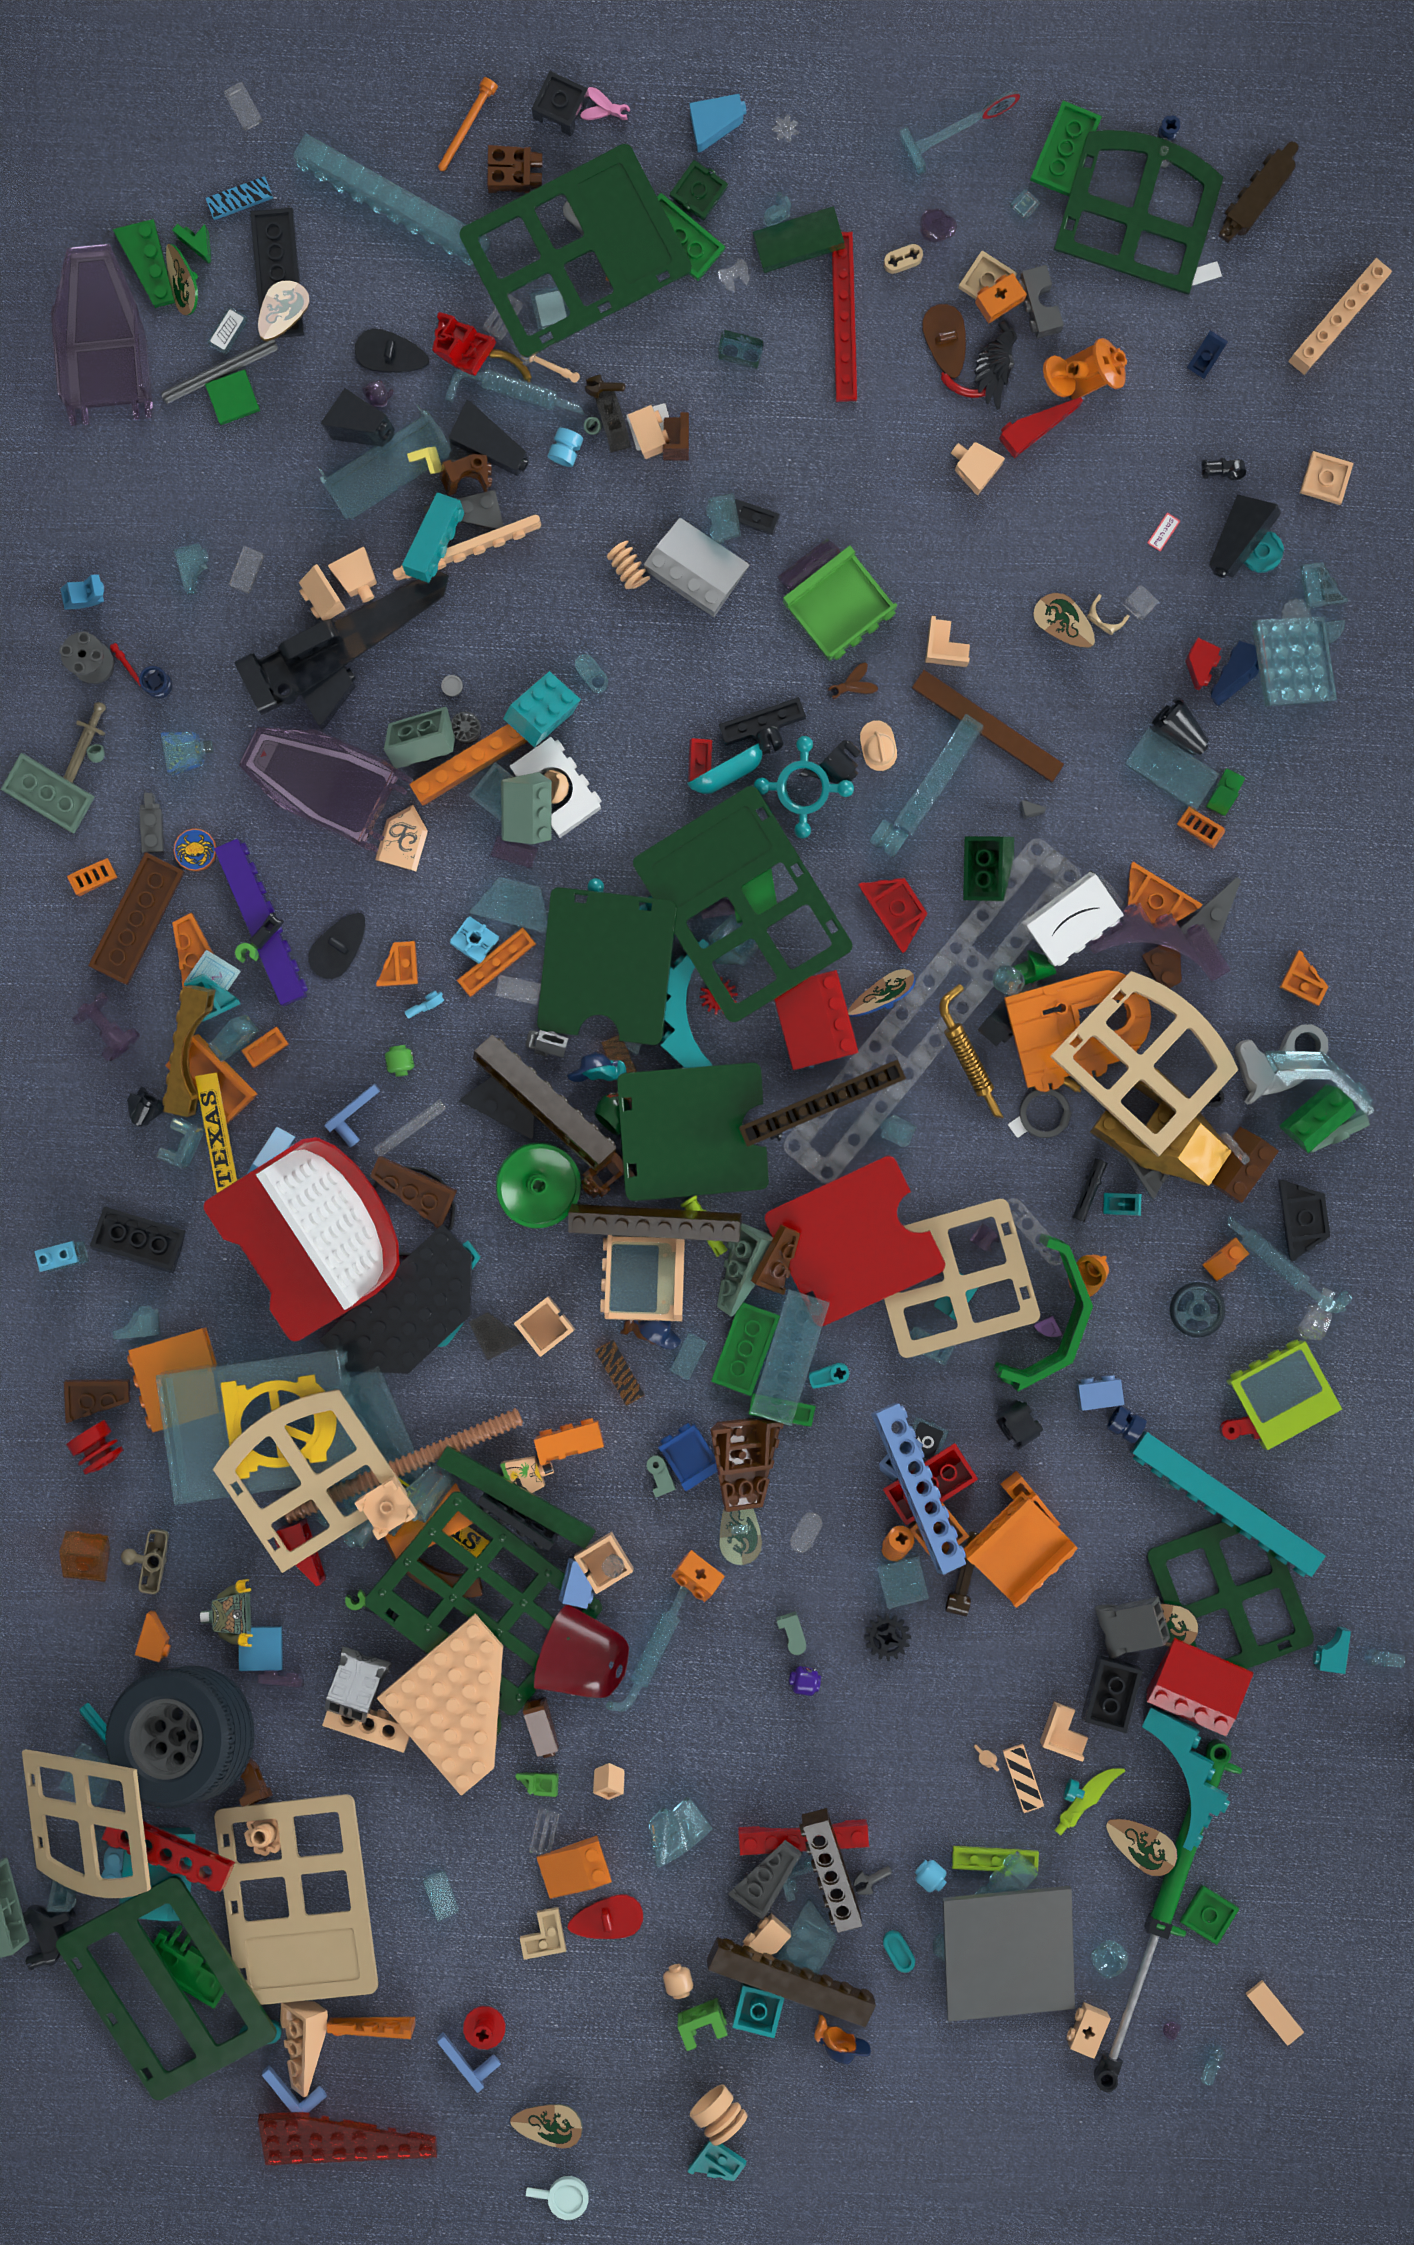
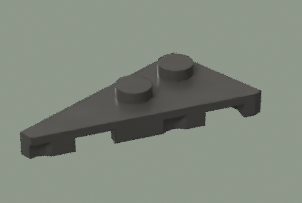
M495 490L458 499L464 510V516L460 523L474 524L478 527L492 529L504 527ZM431 505L423 507L424 513L428 512Z
M1236 877L1181 927L1176 932V935L1215 949L1242 879Z

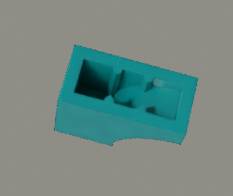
M1337 1627L1336 1633L1330 1642L1323 1646H1317V1651L1313 1653V1664H1315L1318 1670L1341 1674L1346 1673L1351 1636L1350 1630L1344 1627Z

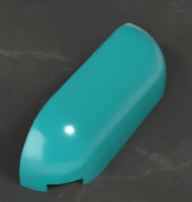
M756 744L687 784L692 790L699 793L712 794L755 770L762 760L763 751L760 750L759 744Z

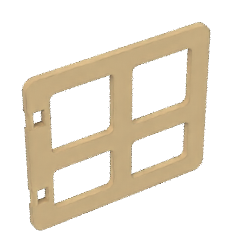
M996 1199L904 1226L913 1232L930 1230L945 1260L946 1266L943 1271L944 1280L942 1282L903 1293L898 1292L884 1298L898 1351L902 1357L918 1356L1033 1324L1039 1320L1040 1311L1011 1210L1006 1200ZM993 1217L996 1221L1005 1252L1006 1263L967 1275H960L948 1230ZM1008 1222L1011 1234L1004 1236L1001 1224ZM1011 1279L1015 1287L1020 1310L1008 1315L974 1323L966 1299V1291ZM1027 1286L1030 1298L1023 1300L1020 1288ZM949 1296L958 1327L954 1330L912 1340L905 1319L904 1309Z

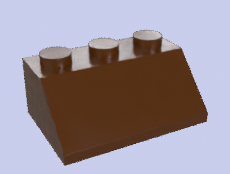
M1239 1126L1226 1144L1232 1152L1211 1182V1185L1236 1203L1244 1201L1279 1152V1150L1262 1138Z

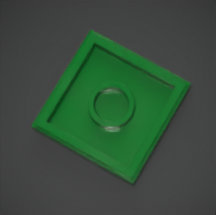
M245 369L205 384L220 425L260 411Z
M1201 1884L1179 1921L1215 1945H1218L1239 1911V1907Z

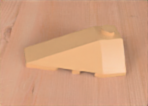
M315 2001L281 2003L280 2022L281 2028L286 2029L287 2039L284 2040V2047L288 2048L290 2060H288L287 2065L291 2088L303 2097L308 2095L327 2031V2010Z

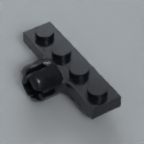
M797 697L719 724V728L726 746L748 738H754L756 743L759 744L760 750L763 751L762 754H770V742L774 752L783 746L779 729L806 719V715L800 698Z

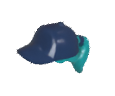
M594 1052L583 1056L580 1068L568 1074L567 1077L573 1082H582L587 1079L613 1081L617 1080L620 1074L626 1073V1066L620 1060H610L604 1054Z

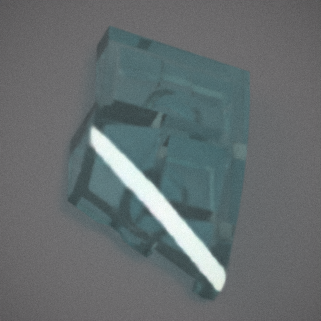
M686 1797L672 1812L663 1807L648 1822L649 1831L652 1835L651 1843L656 1857L655 1865L660 1868L675 1860L695 1846L713 1829L690 1798Z

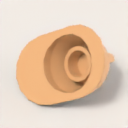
M882 721L867 723L860 733V742L865 762L871 769L876 771L887 770L895 763L897 758V749L892 729Z

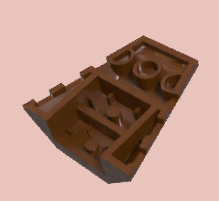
M748 1418L717 1422L710 1429L724 1511L731 1512L763 1507L770 1481L768 1475L770 1469H773L774 1460L772 1459L775 1448L779 1446L780 1439H778L780 1429H783L784 1421Z

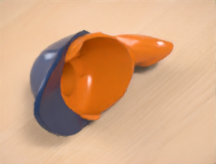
M819 2014V2022L816 2026L814 2037L818 2043L825 2046L826 2052L831 2059L838 2063L850 2064L855 2056H870L871 2048L867 2041L855 2038L853 2034H848L839 2027H828L826 2018Z

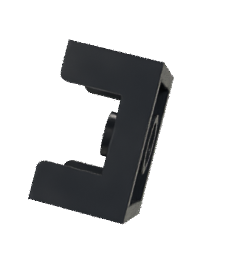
M549 71L533 104V119L543 123L544 117L561 125L562 133L572 136L576 127L575 119L581 107L585 108L588 103V88Z

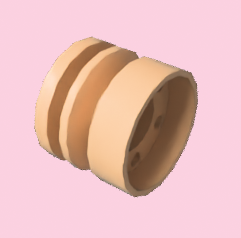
M723 2084L716 2086L706 2093L690 2112V2117L698 2127H706L704 2135L709 2137V2141L714 2146L720 2145L732 2137L742 2127L748 2117L746 2111L741 2109V2105L738 2102L732 2103L733 2095Z

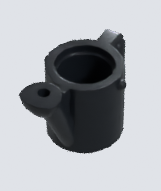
M843 740L819 765L827 774L829 782L839 784L843 780L852 781L859 774L855 770L859 765L844 752V749H847L855 758L860 755L861 751L851 741ZM807 768L799 774V776L805 778L814 777L820 779L814 771Z

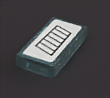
M228 307L207 341L208 345L227 355L247 323L248 318L233 308Z

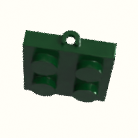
M693 160L670 192V198L682 205L683 208L685 207L688 212H692L704 221L728 188V183L715 175L716 172L713 169H707Z

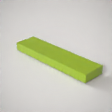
M953 1846L952 1869L1038 1874V1850Z

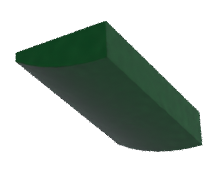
M834 206L753 232L764 273L845 248Z

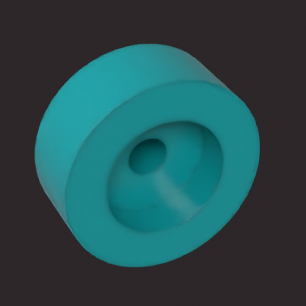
M1071 1778L1068 1780L1063 1799L1073 1802L1075 1797L1083 1799L1085 1791L1079 1789V1781Z

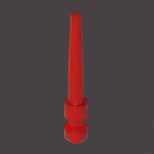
M116 643L110 645V649L115 653L118 661L122 662L141 687L139 677L126 660L125 654L122 650H119V646Z

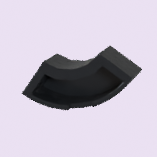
M1014 987L1007 996L1021 993V991ZM1004 999L977 1029L995 1046L1001 1041L1005 1044L1013 1035Z

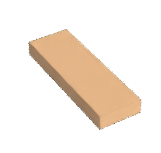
M1263 1980L1246 1992L1249 1999L1287 2046L1304 2033Z

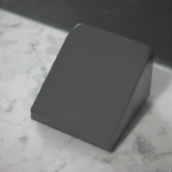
M1021 800L1019 803L1024 819L1042 815L1046 811L1045 807Z

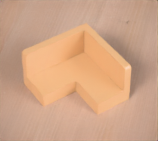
M931 616L925 662L967 667L970 659V645L949 642L951 621L936 620V616Z
M1054 1702L1040 1743L1046 1749L1083 1762L1084 1756L1082 1754L1088 1737L1068 1730L1075 1709Z

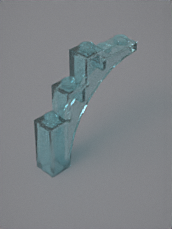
M431 1464L421 1477L405 1489L409 1500L418 1512L415 1518L411 1520H419L426 1523L455 1484L448 1471ZM358 1508L338 1509L342 1515L348 1516ZM318 1510L315 1513L318 1517L317 1521L321 1525L328 1527L329 1523L321 1511ZM369 1519L343 1535V1541L348 1546L364 1549L374 1536L372 1532L374 1527ZM404 1522L389 1531L388 1534L395 1536Z

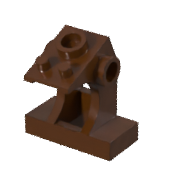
M477 454L469 455L454 462H451V460L443 462L439 478L447 495L456 494L459 481L466 477L478 480L483 491L487 492L488 487H491L492 478H488V476H491V463H487V455Z
M616 1151L614 1156L597 1172L590 1168L583 1174L582 1188L589 1196L595 1198L599 1195L602 1198L611 1190L609 1186L624 1175L623 1160ZM607 1167L614 1177L604 1184L597 1174ZM629 1168V1176H636Z
M250 1758L245 1771L240 1776L246 1786L243 1797L239 1799L242 1807L253 1805L273 1796L270 1787L267 1788L258 1764Z

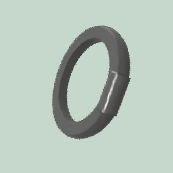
M1049 1088L1050 1091L1048 1092L1038 1090L1030 1092L1020 1106L1022 1125L1030 1134L1039 1138H1051L1060 1134L1068 1127L1072 1114L1066 1098L1060 1092ZM1043 1094L1055 1097L1063 1107L1059 1126L1047 1132L1033 1128L1026 1116L1029 1102L1034 1097Z

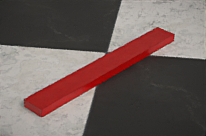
M842 232L845 248L832 252L836 402L857 401L853 232Z

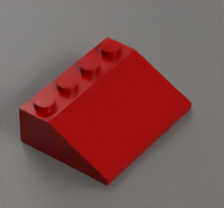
M837 970L811 976L774 999L792 1070L859 1053Z
M1174 1638L1147 1687V1702L1227 1736L1236 1720L1253 1677V1672Z

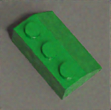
M1326 1084L1281 1123L1279 1127L1302 1149L1309 1153L1356 1112L1352 1099L1336 1086Z

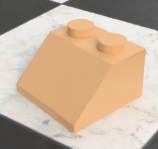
M318 564L313 566L299 582L302 587L299 592L305 601H311L313 607L310 609L316 619L321 617L325 621L346 609Z

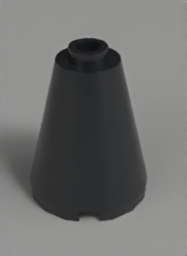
M1180 697L1172 700L1175 703L1171 707L1166 705L1152 721L1154 726H1150V729L1188 753L1201 755L1207 750L1209 740L1184 700Z

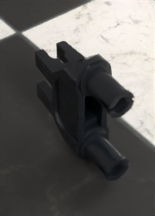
M32 1905L22 1914L25 1925H32L42 1952L26 1957V1965L32 1963L27 1966L29 1970L44 1964L49 1966L56 1964L61 1956L56 1948V1942L59 1937L71 1931H65L62 1923L69 1921L71 1917L76 1915L73 1907L57 1912L44 1906Z

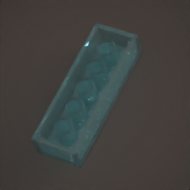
M788 1290L750 1411L751 1414L789 1426L792 1425L830 1302L794 1290Z

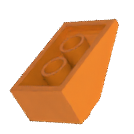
M597 1835L536 1857L550 1899L591 1890L612 1882Z

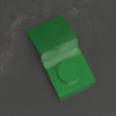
M177 224L172 231L178 240L208 264L212 261L209 231L205 224L196 235L186 226L182 228Z
M1226 768L1206 807L1225 816L1238 797V791L1245 777Z
M1030 950L1027 951L1028 961L1008 968L1016 987H1018L1019 983H1022L1020 975L1023 977L1022 986L1057 973L1055 967L1048 962L1046 955Z

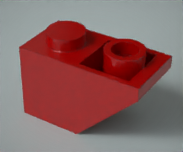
M1200 638L1194 641L1185 660L1196 690H1200L1203 685L1207 687L1212 677L1209 674L1212 666L1216 668L1221 659V656L1218 655L1221 648Z

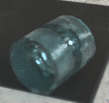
M883 819L869 842L877 848L884 846V851L894 858L909 834L899 829L893 830L894 825Z

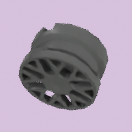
M460 712L451 721L454 737L460 743L470 744L479 738L481 724L474 714Z

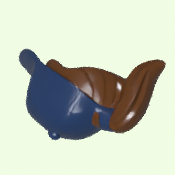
M625 1320L624 1328L620 1331L624 1335L633 1331L639 1339L649 1341L651 1344H657L668 1350L678 1347L681 1343L680 1338L671 1330V1321Z

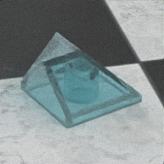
M730 915L709 936L710 944L712 945L741 927L742 923H737L736 919ZM749 939L717 959L716 963L740 964L744 967L759 947L755 940Z

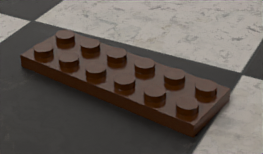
M145 852L88 966L128 985L185 871Z

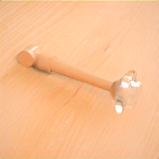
M536 354L528 358L523 356L520 358L524 360L523 365L535 361L567 379L570 378L574 383L580 379L579 373H572L566 368L564 369L537 357Z

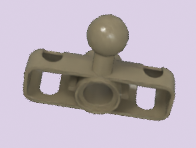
M152 1529L148 1532L144 1555L137 1554L131 1548L125 1549L121 1554V1561L126 1565L142 1564L139 1580V1591L142 1593L156 1594L160 1590L169 1533L166 1530ZM150 1534H155L154 1542H149ZM151 1556H156L159 1559L158 1566L151 1564ZM143 1576H148L147 1584H142Z

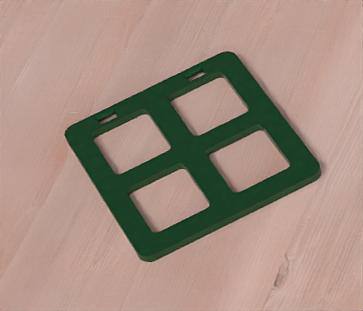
M1258 1508L1260 1511L1268 1515L1265 1510ZM1222 1521L1151 1548L1147 1552V1559L1164 1604H1173L1187 1608L1196 1618L1222 1608L1227 1610L1241 1647V1652L1224 1660L1248 1669L1313 1643L1314 1635L1288 1566L1275 1558L1277 1554L1272 1550H1269V1552L1265 1551L1272 1569L1269 1574L1240 1585L1234 1584L1219 1543L1225 1538L1239 1534L1241 1529L1236 1525L1231 1528ZM1203 1548L1218 1586V1592L1190 1604L1181 1605L1166 1562L1172 1558ZM1279 1588L1294 1626V1632L1263 1645H1257L1242 1602L1248 1598ZM1194 1640L1190 1645L1197 1647ZM1289 1640L1291 1646L1279 1650L1277 1644Z

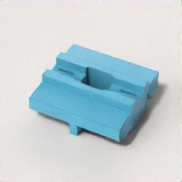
M469 916L451 938L450 944L480 964L493 945L499 940V936L487 929L486 925L480 924ZM474 936L479 942L477 944L472 943L470 937Z

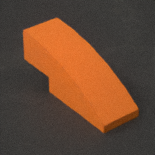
M1017 1471L1000 1484L1012 1500L1023 1491L1057 1527L1061 1525Z

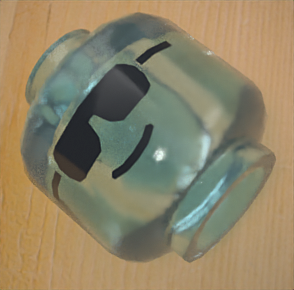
M1006 965L1000 967L995 972L993 984L1004 995L1012 996L1020 993L1024 987L1025 979L1019 970Z

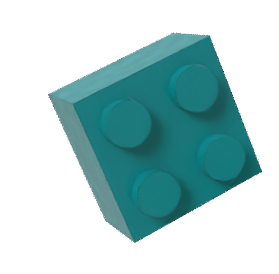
M741 1982L732 2018V2028L775 2038L784 1998Z

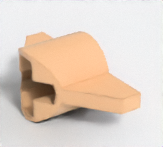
M977 1745L974 1746L980 1753V1763L987 1768L993 1767L998 1772L1000 1769L996 1765V1755L988 1750H981Z

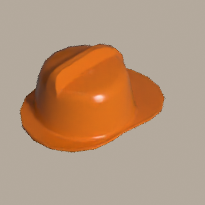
M1096 1254L1084 1255L1076 1262L1089 1297L1097 1293L1106 1281L1109 1273V1266L1105 1261L1106 1256L1101 1257Z

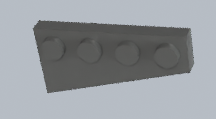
M785 1840L737 1884L728 1895L763 1920L803 1853Z

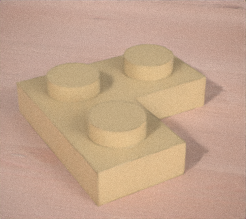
M559 1907L537 1911L540 1932L520 1936L524 1960L566 1952Z

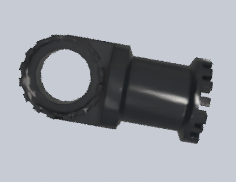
M1225 458L1215 461L1203 460L1201 464L1202 469H1204L1202 470L1204 479H1207L1209 476L1221 475V477L1228 476L1230 480H1239L1246 475V467L1242 459L1241 461L1240 459L1226 461Z

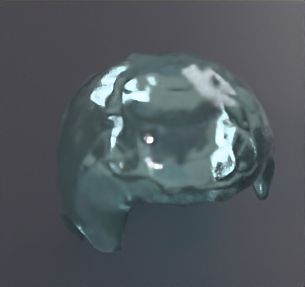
M1113 1940L1104 1941L1091 1953L1095 1969L1104 1978L1110 1979L1120 1975L1128 1965L1127 1951L1121 1944Z

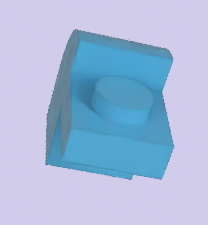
M90 575L84 582H67L60 589L65 610L91 607L104 602V585L100 582L99 575Z

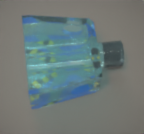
M196 732L161 733L167 772L171 776L204 765L203 754L214 752L212 740L200 742L199 735Z

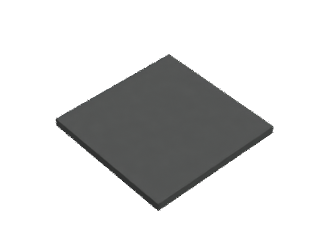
M1070 1885L942 1898L948 2022L1075 2009L1072 1889Z

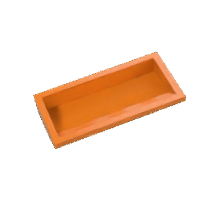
M199 1034L193 1035L189 1049V1067L194 1086L197 1089L195 1076L217 1073L226 1124H228L258 1094ZM168 1061L165 1066L170 1070L171 1064Z
M457 1483L413 1505L418 1512L415 1518L408 1522H403L388 1532L385 1537L396 1559L448 1496L456 1491L461 1492ZM457 1511L442 1531L451 1536L473 1524V1522ZM433 1541L428 1547H430V1546H432V1545H434V1544H436V1543Z

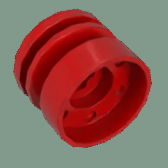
M105 1420L65 1444L73 1456L81 1453L84 1454L85 1457L78 1462L79 1466L86 1462L90 1463V1466L83 1470L85 1475L104 1468L116 1460L119 1454L124 1451L122 1446L112 1450L111 1446L116 1444L118 1439L106 1441L105 1438L112 1430Z

